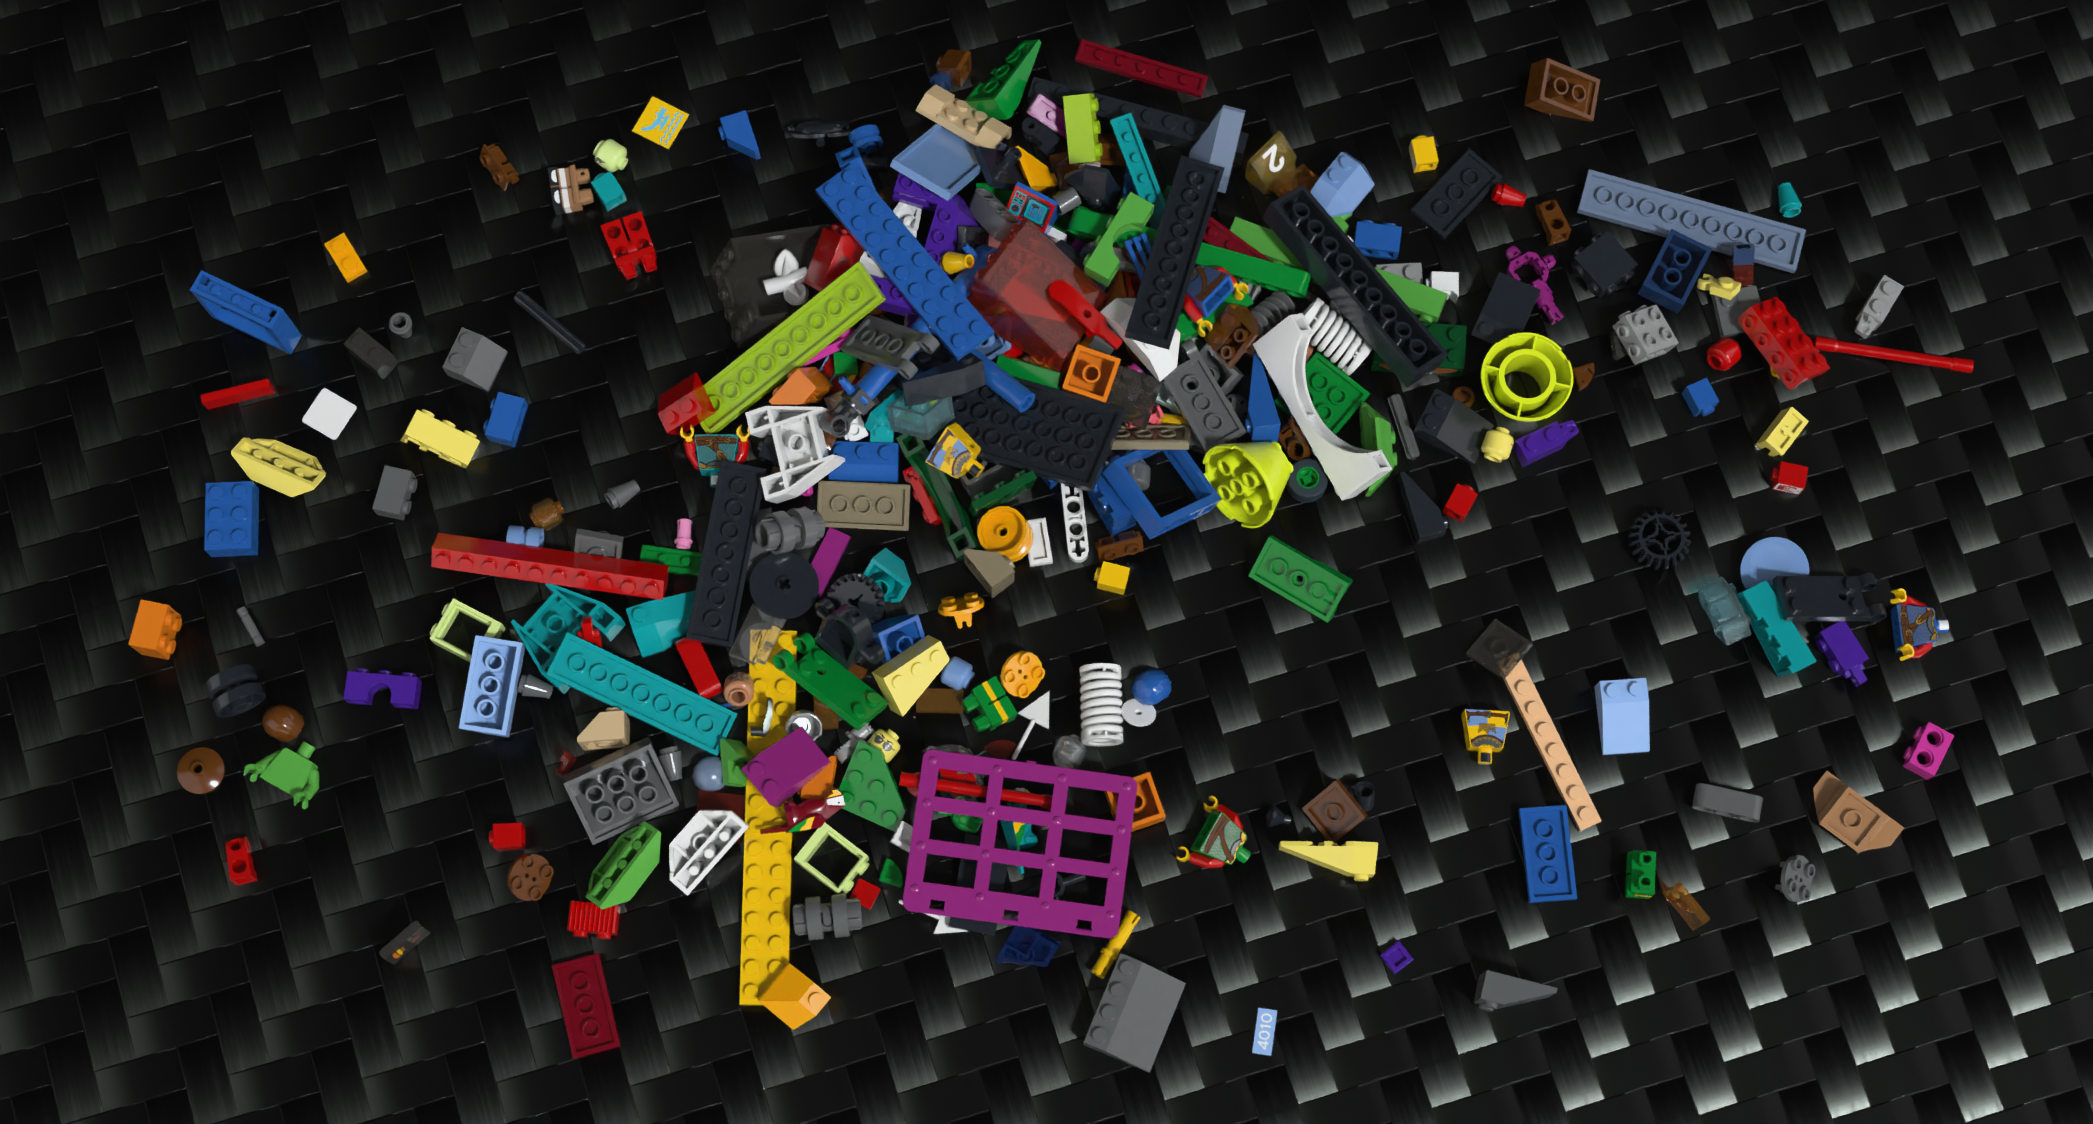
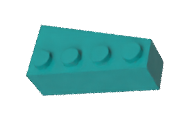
M1765 580L1735 594L1777 677L1793 674L1817 662L1793 622L1784 621L1775 590L1771 584H1768Z

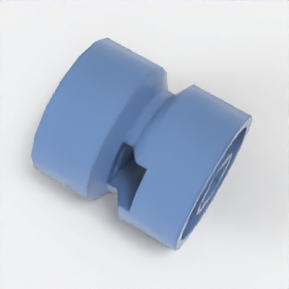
M510 525L507 531L506 542L543 548L544 529L530 527L528 530H525L524 526Z

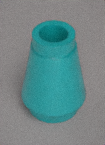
M1791 183L1780 184L1778 186L1780 212L1783 213L1784 217H1794L1801 212L1802 204Z

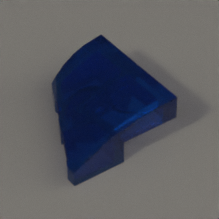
M1015 926L995 962L998 964H1033L1047 967L1060 943L1035 928Z

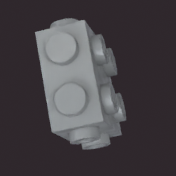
M1644 305L1635 310L1634 313L1627 311L1618 317L1619 321L1612 326L1634 365L1666 354L1679 343L1657 305L1648 308Z

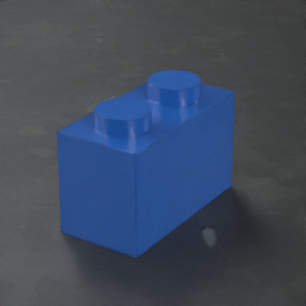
M1370 220L1357 221L1353 243L1364 256L1396 260L1400 249L1402 227L1396 226L1393 223H1384L1382 225L1374 224Z
M498 392L497 398H493L490 411L492 413L490 419L485 421L483 432H485L489 441L515 447L528 408L525 398Z

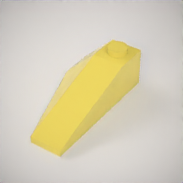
M1280 841L1278 849L1343 875L1354 877L1355 881H1368V878H1372L1375 874L1378 842L1346 841L1342 846H1337V843H1333V841H1324L1318 843V846H1314V843L1310 841Z

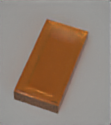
M926 688L916 700V713L963 714V707L961 705L963 689Z

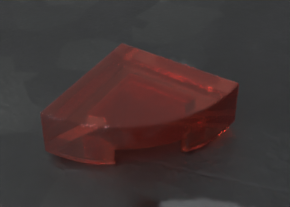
M996 740L989 743L984 748V751H987L993 758L1006 760L1017 744L1008 740Z
M568 751L564 752L560 759L562 763L556 768V774L561 778L577 760Z

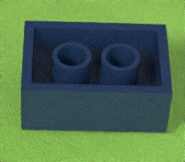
M1671 229L1637 294L1678 314L1684 306L1712 248Z

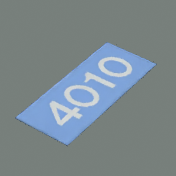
M1258 1008L1252 1053L1271 1056L1277 1017L1276 1010Z

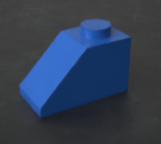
M746 110L720 118L722 126L718 127L721 139H726L729 147L756 160L760 159L759 149Z

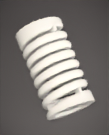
M1319 297L1303 312L1313 331L1312 336L1318 331L1310 344L1316 346L1326 335L1317 347V350L1322 352L1333 340L1324 352L1325 357H1329L1340 345L1330 358V361L1336 363L1345 353L1338 363V368L1342 369L1348 376L1359 367L1373 349L1360 332L1356 333L1355 327H1350L1347 321L1343 322V317L1336 316L1334 310L1329 311V306L1324 304ZM1353 357V361L1351 362L1349 367H1347L1346 364Z
M1094 663L1081 666L1079 668L1080 684L1082 685L1080 688V693L1082 694L1080 697L1082 714L1080 716L1082 720L1081 728L1083 729L1081 732V743L1087 746H1114L1123 743V728L1119 726L1123 722V718L1119 716L1123 713V710L1120 708L1122 700L1119 699L1122 696V692L1118 690L1122 687V683L1119 681L1122 678L1121 666L1111 663ZM1093 669H1102V671H1091V670H1093Z

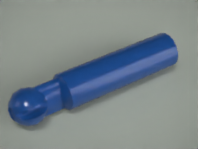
M943 344V349L945 353L949 356L954 357ZM974 349L971 351L972 354L983 360L986 385L1020 412L1030 408L1035 399L1033 392L979 350Z

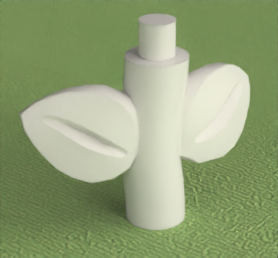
M783 249L774 263L773 270L777 277L763 280L766 293L771 295L783 292L784 299L789 304H804L809 296L808 288L804 285L808 269L806 266L799 269L795 256L787 249Z

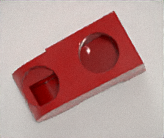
M247 836L226 841L230 881L236 886L257 881L251 856V847Z

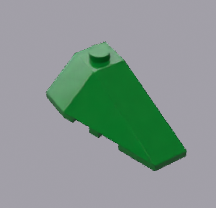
M1039 39L1023 41L1005 58L1007 63L998 69L992 70L990 72L992 77L985 84L980 82L972 90L965 102L972 108L986 113L990 118L993 117L997 120H1008L1011 118L1015 109L1020 104L1041 41Z

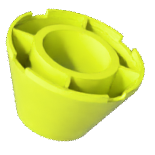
M1516 333L1494 344L1489 350L1481 368V384L1488 401L1503 415L1518 421H1539L1552 416L1566 403L1573 387V370L1570 361L1567 360L1560 346L1554 341L1535 333ZM1514 371L1525 372L1531 375L1539 384L1541 395L1534 398H1522L1515 395L1506 385L1504 375Z

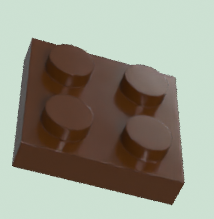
M1339 779L1335 780L1302 808L1326 840L1333 841V843H1336L1368 816Z

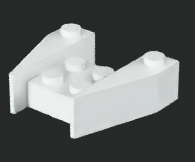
M764 406L745 413L750 435L764 438L766 435H773L781 472L760 478L766 501L780 503L798 497L845 462L843 457L834 454L828 455L823 430L820 427V417L830 409L803 406Z

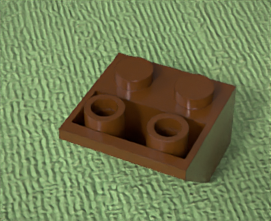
M1229 304L1213 324L1211 332L1208 331L1203 338L1229 369H1232L1258 336V320L1246 306Z

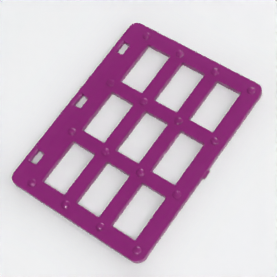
M937 750L927 751L922 760L903 906L911 912L1102 938L1115 937L1119 931L1137 792L1136 781L1132 777L1039 765L1034 761H1027L1025 763ZM939 769L989 775L986 803L935 797ZM1003 778L1054 784L1051 811L1045 812L1001 806ZM1068 786L1119 793L1115 821L1065 814ZM933 811L984 818L980 846L929 839ZM998 820L1048 827L1045 855L994 848ZM1063 829L1112 835L1110 864L1059 857ZM927 854L977 860L974 889L923 882ZM992 863L1043 869L1039 898L988 891ZM1057 871L1108 878L1104 907L1053 900ZM931 900L945 901V910L929 908ZM1004 910L1018 911V920L1002 918ZM1078 920L1092 921L1091 930L1076 928Z

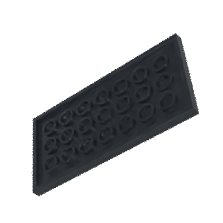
M1016 377L1013 378L1035 394L1033 404L1024 412L1018 411L987 385L968 393L940 399L923 437L927 444L935 446L946 427L957 423L980 446L981 451L976 459L1017 471L1026 470L1027 473L1033 470L1038 477L1093 492L1126 415L1125 408Z

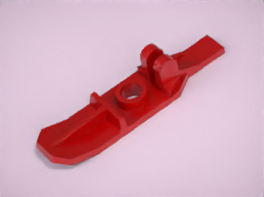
M1054 280L1048 288L1049 296L1060 303L1069 312V316L1073 315L1087 329L1085 334L1088 337L1097 335L1117 350L1123 341L1108 327L1105 317L1074 287L1063 280Z

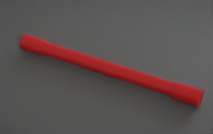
M1815 336L1813 345L1817 350L1875 357L1947 368L1966 373H1972L1974 367V360L1897 350L1838 341Z
M901 771L899 786L919 789L921 774ZM937 778L936 790L986 798L988 786ZM1002 789L1001 800L1051 809L1053 795H1040Z

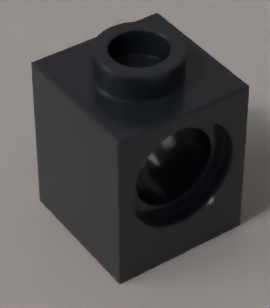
M766 435L765 441H760L757 448L760 462L780 468L773 437Z

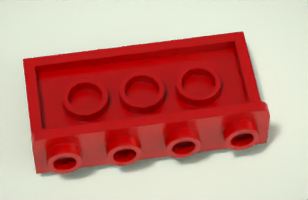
M1777 297L1749 307L1738 317L1740 326L1789 390L1830 369L1825 357L1817 351L1812 340L1804 334L1797 320L1792 318L1786 310L1785 304Z

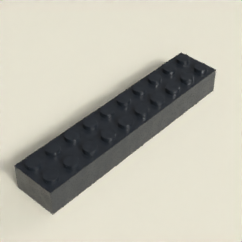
M1304 184L1269 205L1262 217L1406 388L1440 366L1448 355L1446 350Z

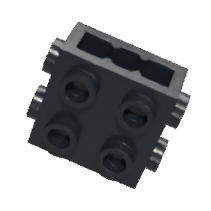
M1607 231L1604 235L1600 233L1590 241L1591 245L1587 248H1579L1573 254L1574 259L1570 264L1574 274L1577 277H1581L1587 283L1589 291L1596 294L1599 298L1604 294L1608 296L1618 288L1617 284L1622 280L1624 282L1630 280L1635 275L1634 270L1638 265L1612 234Z

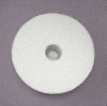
M1131 699L1122 706V716L1131 725L1147 726L1155 720L1156 711L1152 705H1143L1136 699Z

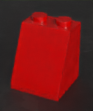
M841 222L832 223L831 227L823 228L805 276V284L820 292L858 261L860 262V257L863 254V248Z

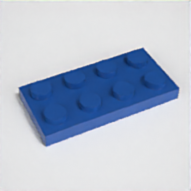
M1567 805L1520 808L1518 813L1528 902L1576 900L1577 891Z

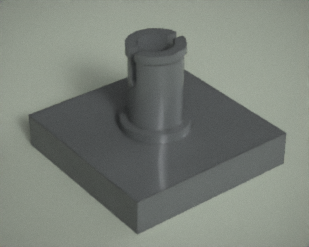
M577 529L574 552L621 559L624 537L611 535L606 531L595 532Z

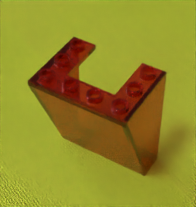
M1024 217L1020 224L1017 222L1014 224L1010 231V237L1008 239L1003 238L998 246L999 251L989 256L986 262L987 266L984 269L980 268L974 277L976 282L971 288L970 293L972 295L969 298V302L991 326L995 334L1055 371L1060 372L1070 359L1075 344L1087 329L1073 315L1069 316V312L1049 296L1048 288L1054 280H1063L1074 287L1099 312L1107 306L1109 297L1037 226Z

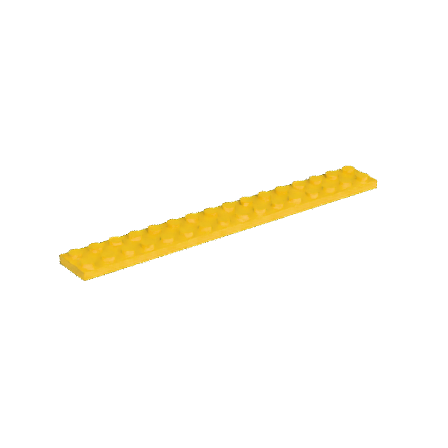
M758 630L750 631L749 675L754 681V696L751 702L748 703L747 748L755 756L787 736L785 729L786 721L792 713L796 712V681L783 671L778 670L772 662V657L780 650L786 649L791 652L794 661L797 663V645L794 646L793 644L794 639L798 637L797 631H761V633ZM768 697L772 698L773 714L766 737L751 736V726L763 727L767 710ZM748 777L745 799V823L749 827L744 833L739 1004L763 1005L758 999L789 963L793 832L760 833V829L787 822L784 803L779 808L771 806ZM791 796V797H790L786 802H784V803H788L789 801H793V796Z

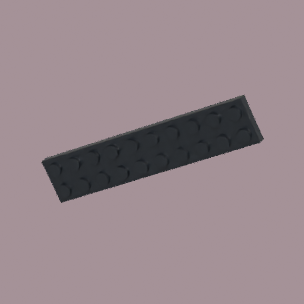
M1181 156L1127 325L1125 338L1170 349L1223 176L1224 167Z

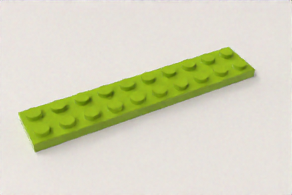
M858 261L703 385L716 413L700 423L706 434H717L784 381L793 369L803 366L886 300L863 263Z

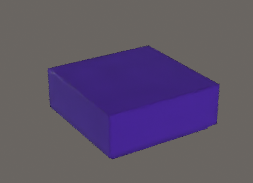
M1397 941L1380 955L1394 975L1414 960L1400 941Z

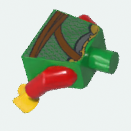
M1209 796V800L1215 804L1208 806L1204 803V809L1210 815L1190 849L1194 852L1190 853L1186 847L1181 846L1179 849L1186 851V856L1184 858L1176 856V858L1180 862L1189 860L1190 863L1204 868H1221L1224 864L1231 865L1235 859L1245 863L1249 859L1251 852L1243 847L1247 835L1243 832V825L1238 814L1223 804L1218 805L1217 798Z

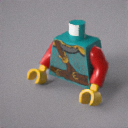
M690 424L691 433L689 434L684 433L683 426H681L680 434L685 438L686 456L694 469L700 470L702 476H710V487H716L721 460L743 464L747 459L749 427L747 434L742 433V425L737 428V434L695 435L694 439L692 438L694 435L693 425Z

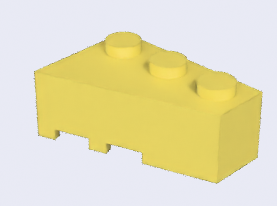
M927 635L874 670L872 674L882 694L888 701L891 711L904 716L950 659L941 641Z

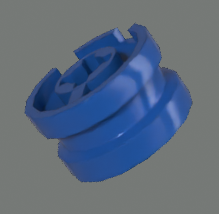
M876 125L859 127L848 135L850 143L853 146H857L860 155H862L861 152H866V154L877 151L876 147L883 146V141L878 136L879 129Z

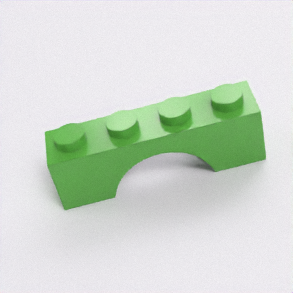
M1132 192L1129 193L1127 198L1123 197L1117 207L1118 213L1115 217L1113 215L1110 217L1106 224L1107 231L1104 235L1100 234L1094 244L1096 249L1092 254L1089 252L1083 262V265H1085L1084 274L1107 287L1120 266V260L1113 250L1115 240L1125 232L1142 231L1154 211V204Z

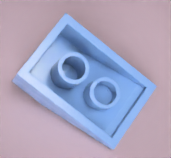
M1646 678L1599 681L1595 686L1602 755L1649 752V697Z

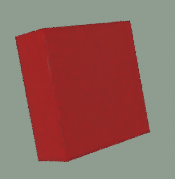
M859 878L849 899H860L861 906L871 911L881 888Z

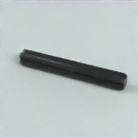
M520 290L515 294L514 300L574 352L580 354L586 348L585 343L526 293Z

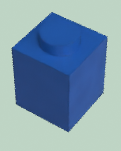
M1707 378L1687 386L1682 392L1694 417L1700 414L1702 416L1709 415L1715 411L1714 408L1719 402Z

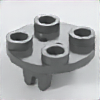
M1793 855L1786 862H1780V867H1783L1781 884H1776L1775 890H1780L1792 902L1809 900L1812 878L1815 876L1816 871L1815 866L1809 864L1808 860L1801 855Z

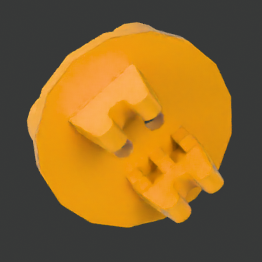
M976 592L966 593L964 597L956 599L953 596L944 597L941 599L942 604L939 605L938 612L944 616H954L960 629L962 628L963 621H966L967 626L971 627L972 613L983 608L984 600L978 597Z
M1020 651L1011 655L1003 665L1000 675L1001 683L1006 692L1013 696L1026 698L1044 678L1045 670L1042 668V663L1036 655L1028 651Z

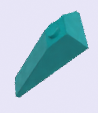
M695 591L665 597L663 600L648 601L626 609L642 658L665 651L675 641L686 636Z

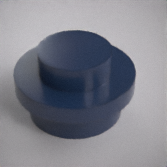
M936 72L931 76L930 83L932 87L936 84L948 91L951 87V78L943 72Z

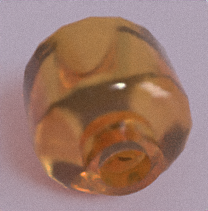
M546 497L531 506V513L529 515L536 527L548 531L563 522L561 514L565 513L559 500L554 502L552 498Z

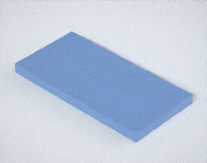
M938 123L898 154L890 165L893 169L947 201L982 172L974 154L977 146ZM1000 142L996 149L1005 151L1007 145Z

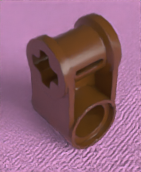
M1293 416L1289 417L1288 422L1280 427L1278 440L1282 443L1291 459L1311 458L1314 454L1309 442L1303 436ZM1300 445L1303 447V453L1300 452Z

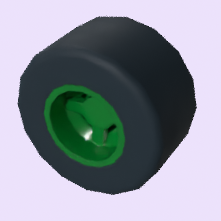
M1309 458L1300 459L1293 464V472L1286 483L1287 491L1291 497L1299 502H1314L1321 498L1325 492L1328 476L1325 474L1321 463L1317 460Z

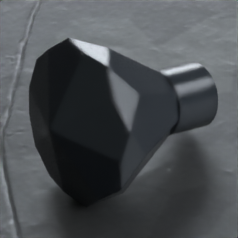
M1275 805L1269 806L1265 815L1266 827H1272L1281 823L1290 824V815L1283 814Z

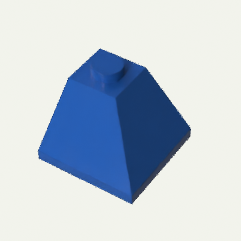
M918 614L886 618L871 625L873 643L879 644L885 651V658L882 660L883 664L925 637Z

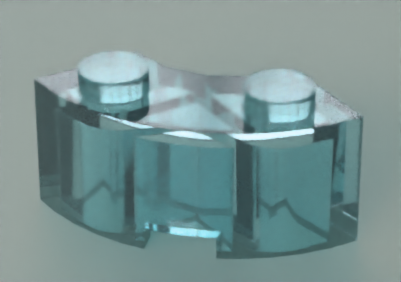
M1719 577L1697 587L1700 604L1711 620L1715 635L1726 646L1751 635L1749 627L1752 624L1751 618L1747 612H1744L1736 596V588L1732 583L1728 584L1723 577Z

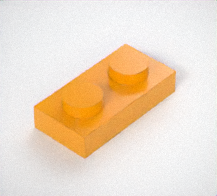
M344 233L325 243L326 248L348 283L368 272Z

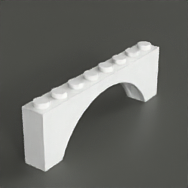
M1303 313L1289 315L1256 341L1253 346L1257 351V356L1261 358L1269 377L1273 379L1280 396L1289 407L1291 415L1301 428L1303 436L1309 442L1313 454L1318 458L1325 474L1332 482L1336 494L1340 496L1341 500L1353 498L1393 469L1382 450H1366L1352 446L1337 437L1321 420L1311 401L1305 373L1307 348L1313 331Z

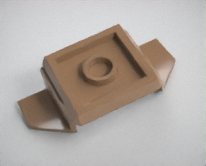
M1827 770L1813 788L1818 823L1858 853L1864 850L1891 846L1904 829V827Z

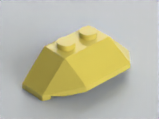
M243 437L231 450V455L251 480L290 497L314 490L326 476L316 457L277 440H251L250 438Z

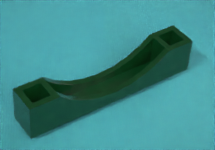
M914 427L896 439L906 459L917 474H919L932 497L952 550L957 558L964 560L963 552L966 549L983 551L984 547L980 544L977 532L947 473L925 462L934 447L923 440L925 430Z

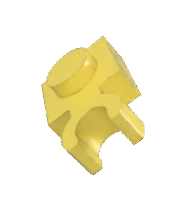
M1704 274L1703 279H1698L1697 288L1710 290L1712 295L1731 300L1740 291L1741 283L1733 281L1729 277L1715 279L1712 275Z

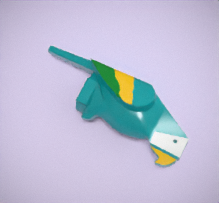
M1015 788V789H1014L1015 791H1021V792H1028V793H1030V792H1029L1027 789H1025V788ZM1008 801V807L1027 809V804ZM1001 820L1009 850L1020 851V849L1030 848L1037 844L1038 838L1031 831L1032 824ZM1016 866L1019 875H1022L1024 873V868L1021 866Z

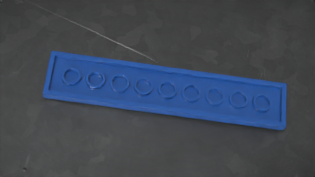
M850 164L816 189V194L957 361L994 335V330L853 164Z

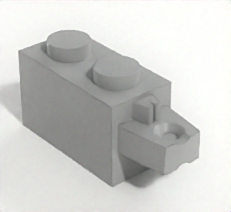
M1884 275L1876 284L1855 320L1858 323L1854 332L1863 338H1867L1873 330L1875 331L1884 321L1904 286Z

